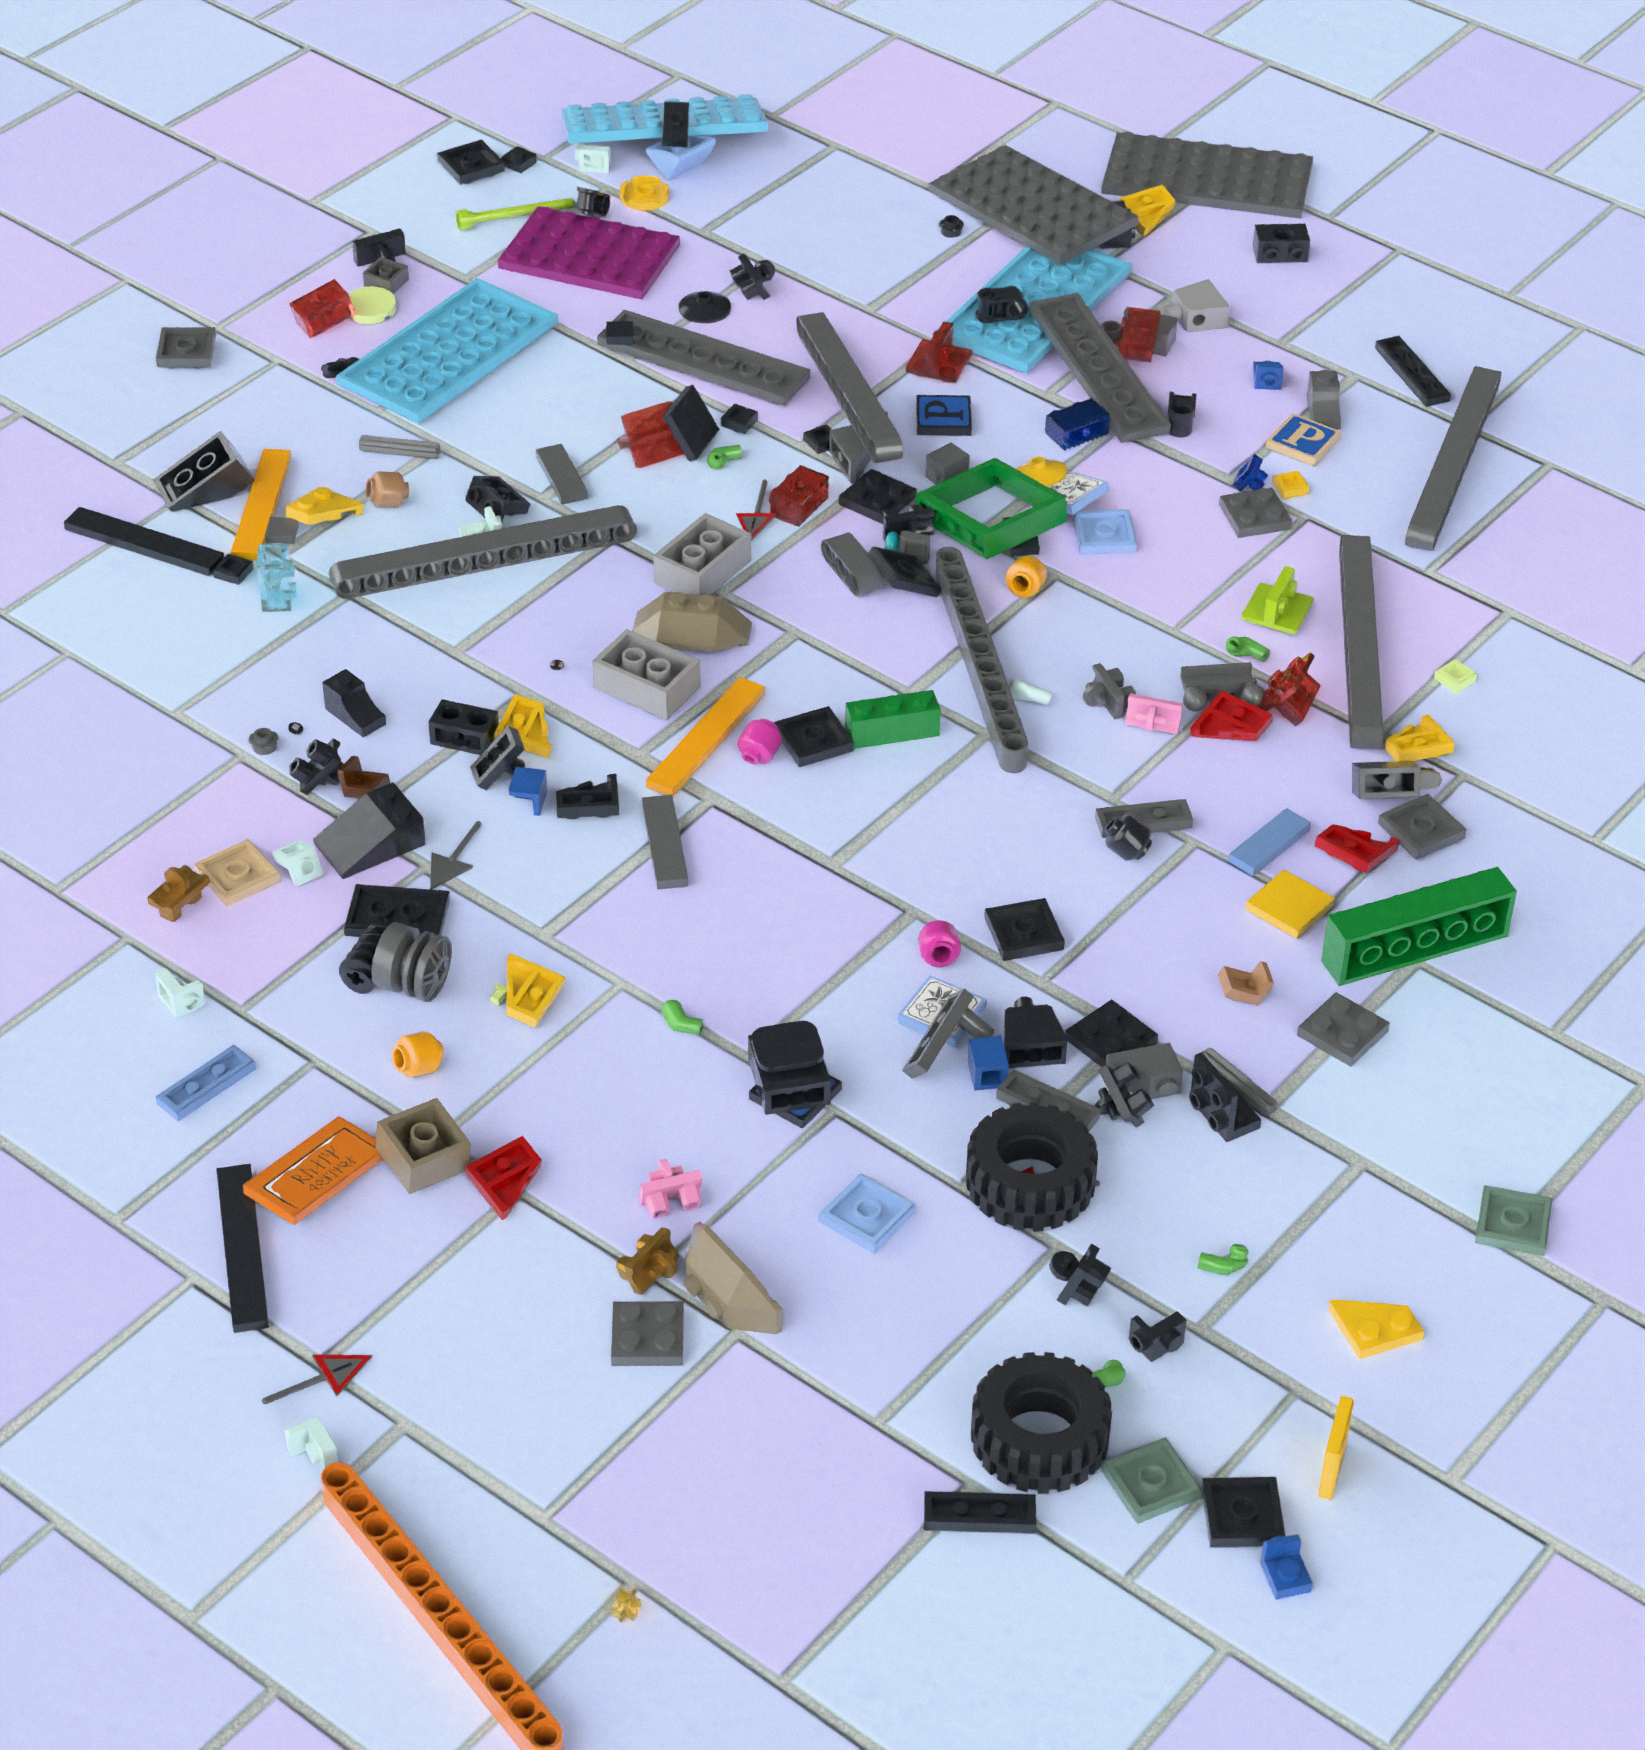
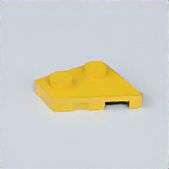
M1163 185L1119 199V201L1125 200L1126 209H1131L1132 213L1138 215L1139 225L1136 228L1143 236L1148 235L1174 209L1176 201Z
M319 486L287 505L286 516L311 525L321 523L322 521L341 519V512L350 511L356 516L363 514L364 503L335 493L330 488Z
M514 694L495 731L494 740L509 725L518 730L525 748L524 751L549 758L551 743L548 742L547 721L544 720L545 711L543 703Z
M1429 714L1421 717V724L1414 727L1409 724L1400 733L1387 738L1385 750L1395 761L1414 762L1454 753V741Z
M509 953L507 958L506 1015L536 1028L564 987L566 977Z
M1333 1299L1329 1302V1312L1358 1359L1423 1340L1424 1330L1408 1305Z

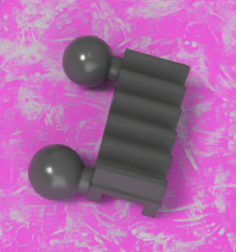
M1251 662L1181 667L1180 678L1185 692L1183 704L1188 710L1193 712L1204 708L1208 694L1214 700L1221 690L1228 694L1234 693L1237 698L1241 696L1243 701L1259 707L1265 700V691L1261 686L1257 685L1256 678L1252 676Z

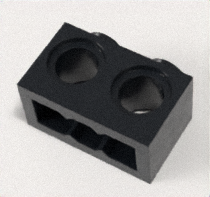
M441 699L428 721L430 744L481 755L494 741L495 731L499 725L498 711Z

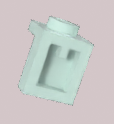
M588 142L580 143V146H576L575 161H579V171L609 173L611 168L610 146L588 145Z
M485 507V520L458 526L460 537L503 528L500 516H495L491 507Z
M297 840L272 852L275 863L289 870L292 882L296 886L305 884L323 875L315 847L302 840Z
M167 968L155 972L158 997L176 1019L205 1005L203 984L199 980L184 985L179 977L175 978Z
M319 1416L299 1422L285 1430L287 1451L291 1457L307 1451L313 1464L319 1463L322 1470L330 1464L338 1463L336 1445Z

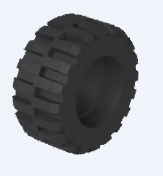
M1020 1102L1011 1104L1008 1109L1001 1107L992 1112V1117L989 1115L984 1117L970 1135L966 1165V1187L970 1192V1198L976 1206H980L979 1210L988 1218L993 1216L996 1223L1002 1226H1006V1224L1012 1225L1014 1230L1024 1231V1228H1032L1033 1232L1043 1231L1045 1227H1051V1229L1063 1226V1221L1066 1220L1069 1223L1079 1216V1212L1085 1211L1090 1204V1199L1094 1196L1098 1164L1097 1143L1094 1136L1089 1133V1129L1081 1120L1076 1122V1117L1068 1111L1063 1113L1059 1111L1057 1106L1050 1104L1048 1107L1040 1106V1102H1030L1029 1105H1021ZM1034 1159L1046 1162L1056 1169L1046 1173L1030 1174L1017 1171L1007 1164L1017 1160Z
M1028 1352L1018 1359L1016 1356H1012L1003 1360V1366L995 1365L987 1371V1376L981 1378L977 1385L976 1393L973 1396L971 1442L973 1443V1451L976 1458L982 1461V1467L989 1474H997L998 1481L1007 1486L1010 1483L1014 1484L1017 1490L1023 1492L1033 1489L1038 1490V1494H1048L1049 1490L1057 1489L1058 1492L1069 1490L1070 1484L1074 1483L1076 1486L1088 1480V1474L1093 1475L1099 1470L1102 1460L1106 1458L1108 1452L1112 1403L1109 1394L1105 1391V1385L1097 1376L1092 1378L1093 1372L1085 1365L1081 1364L1078 1366L1075 1364L1074 1359L1064 1356L1063 1359L1055 1357V1353L1044 1352V1355H1035L1034 1352ZM1043 1411L1063 1418L1071 1426L1059 1432L1040 1434L1019 1427L1012 1419L1026 1412Z

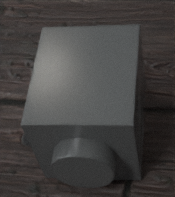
M950 442L926 455L925 477L931 482L938 484L969 470L970 455Z

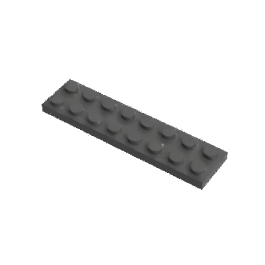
M1078 293L1030 302L1029 311L1121 443L1170 433V422Z
M625 309L613 321H633L632 345H607L606 328L597 336V345L609 348L610 350L646 360L656 365L664 366L680 373H685L704 381H710L783 406L810 379V369Z

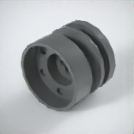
M393 922L383 932L376 946L371 970L374 985L392 992L400 993L403 990L408 997H417L418 1000L431 1002L443 988L448 976L452 958V943L450 939L442 935H435L432 932L424 931L420 933L418 928Z

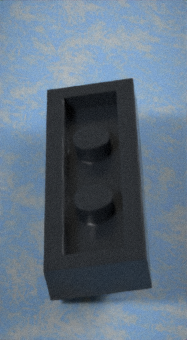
M924 1491V1530L1036 1534V1494Z

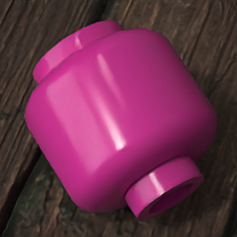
M767 719L749 722L737 742L742 758L753 765L769 763L782 743L778 726Z
M935 920L924 925L918 937L921 957L927 964L933 967L942 968L953 964L961 952L958 930L953 924L944 920Z

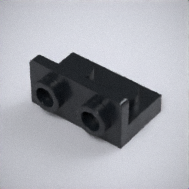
M473 475L465 497V501L484 518L485 507H491L495 516H500L501 521H503L505 514L511 516L515 515V513L527 514L531 505L499 476Z

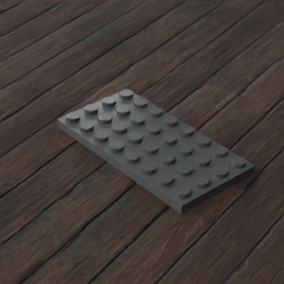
M1117 132L1102 182L1101 194L1127 196L1163 185L1176 200L1175 203L1301 219L1314 156H1307L1303 153H1283L1278 150H1258L1254 147H1234L1229 144H1210L1205 141H1186L1180 138H1161L1156 135L1145 136L1131 132Z
M1007 145L1000 146L986 155L979 156L976 160L966 165H961L958 169L941 175L938 179L929 183V192L1060 265L1139 225L1138 215Z

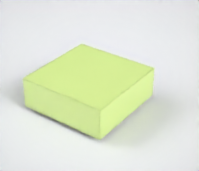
M1454 659L1436 670L1434 679L1454 693H1458L1476 682L1477 673Z

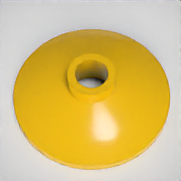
M1041 456L1034 457L1029 462L1016 468L1018 471L1047 487L1060 482L1067 475V467L1063 462L1046 459Z

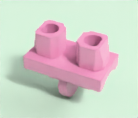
M1130 694L1125 724L1146 728V731L1150 732L1158 730L1178 734L1183 703Z
M662 1159L658 1161L659 1170L648 1173L650 1182L640 1184V1194H638L640 1206L646 1205L653 1219L670 1213L668 1199L679 1197L682 1209L686 1211L700 1207V1188L703 1179L700 1170L683 1173L681 1165L670 1168L668 1160Z

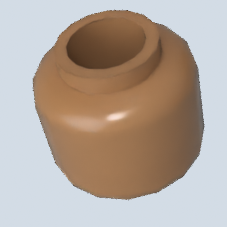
M376 471L371 478L367 479L366 497L368 500H371L375 507L399 508L403 500L409 496V484L404 482V478L399 472Z

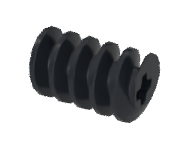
M371 924L368 926L363 935L359 937L357 943L354 944L352 950L347 954L345 960L341 962L339 966L340 978L353 992L367 994L373 990L374 983L371 973L373 957L381 935L388 927L387 925Z

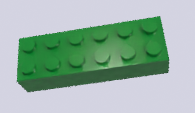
M1497 866L1344 911H1338L1327 917L1321 962L1338 986H1342L1508 937L1517 890Z

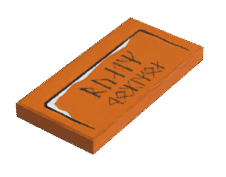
M338 1116L243 1184V1191L248 1197L292 1225H295L382 1161L383 1158L375 1148L376 1138Z

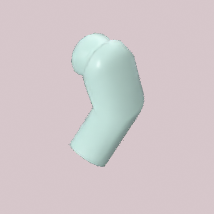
M1019 679L1013 680L1009 687L1013 700L1034 701L1046 706L1052 694L1051 691L1024 683Z

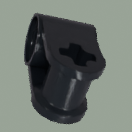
M577 186L578 198L576 207L573 208L572 212L605 217L610 208V195Z
M1015 286L983 288L977 292L979 309H977L975 317L980 322L994 323L997 321L1020 320L1028 313V304L1020 289Z
M1173 391L1169 392L1167 415H1169L1168 421L1171 424L1170 435L1179 438L1191 435L1193 418H1195L1197 393H1192L1189 396L1176 395Z

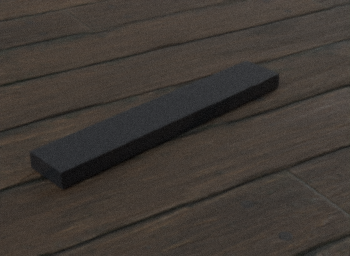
M80 506L63 522L64 529L209 577L213 574V569L225 557L224 552Z
M251 1164L216 1168L233 1333L269 1328L256 1205L255 1200L245 1195L243 1191V1184L252 1179Z

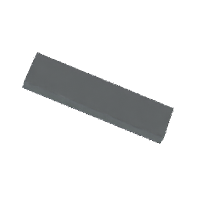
M673 796L642 797V809L657 889L687 887L688 875Z

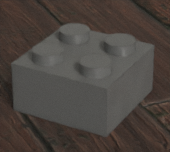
M380 257L363 272L364 287H382L389 290L392 294L409 280L407 265Z

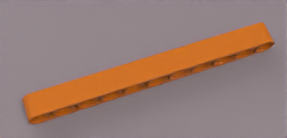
M342 1462L333 1463L324 1468L321 1473V1484L326 1507L520 1750H564L563 1730L558 1721L353 1468ZM547 1743L551 1744V1745H548V1746H542V1744H547Z

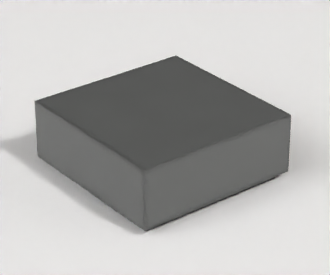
M270 517L265 533L266 542L294 544L299 521L292 518Z
M903 530L900 535L899 552L915 555L921 563L927 564L930 555V536Z

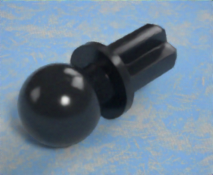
M339 358L336 362H327L321 366L322 376L324 378H336V375L358 361L359 358Z

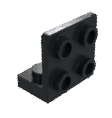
M1202 1052L1195 1054L1189 1100L1193 1108L1199 1110L1208 1120L1211 1129L1214 1132H1218L1226 1143L1260 1129L1261 1118Z

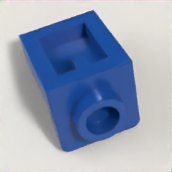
M1253 362L1254 389H1282L1284 367L1280 362Z
M1298 1534L1276 1536L1263 1543L1260 1565L1275 1600L1310 1593L1313 1583L1300 1555L1302 1541Z

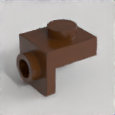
M351 756L338 770V778L344 797L360 799L364 794L391 783L389 775L386 773L362 771L358 756Z

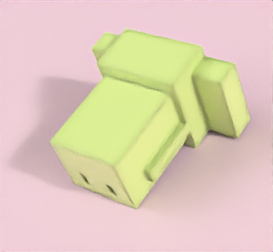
M496 984L494 986L495 992L490 996V1002L499 1006L503 1000H506V987Z

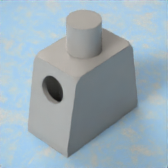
M1206 279L1175 289L1172 305L1163 306L1162 314L1178 318V322L1188 332L1224 329L1228 327L1230 306L1213 283Z

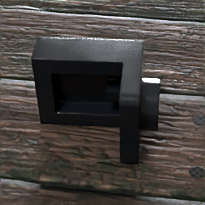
M1177 1311L1149 1327L1136 1315L1130 1321V1344L1137 1352L1142 1353L1148 1360L1153 1362L1168 1352H1175L1182 1346L1185 1340L1187 1320Z

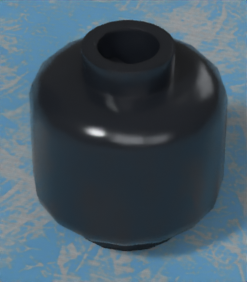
M1129 814L1119 819L1114 817L1105 828L1107 833L1105 839L1106 846L1126 861L1141 859L1152 844L1150 829Z

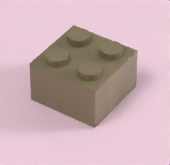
M438 1098L377 1121L375 1148L409 1195L465 1172L466 1166L470 1163L471 1142Z

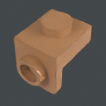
M1260 961L1251 973L1223 966L1217 974L1226 998L1256 1006L1271 991L1274 984L1268 964Z

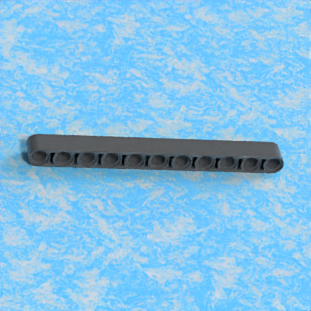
M818 312L797 316L796 327L800 340L873 463L903 459V445L900 435L825 313Z
M1474 366L1410 520L1405 537V545L1429 551L1434 550L1496 397L1502 371Z
M616 505L339 561L330 567L329 577L337 596L343 599H350L624 543L635 537L637 526L629 510L625 506Z
M1341 535L1339 564L1350 748L1381 749L1383 742V716L1370 536Z
M943 547L936 553L935 578L941 588L940 593L999 765L1005 772L1020 773L1027 767V736L963 555L957 548Z

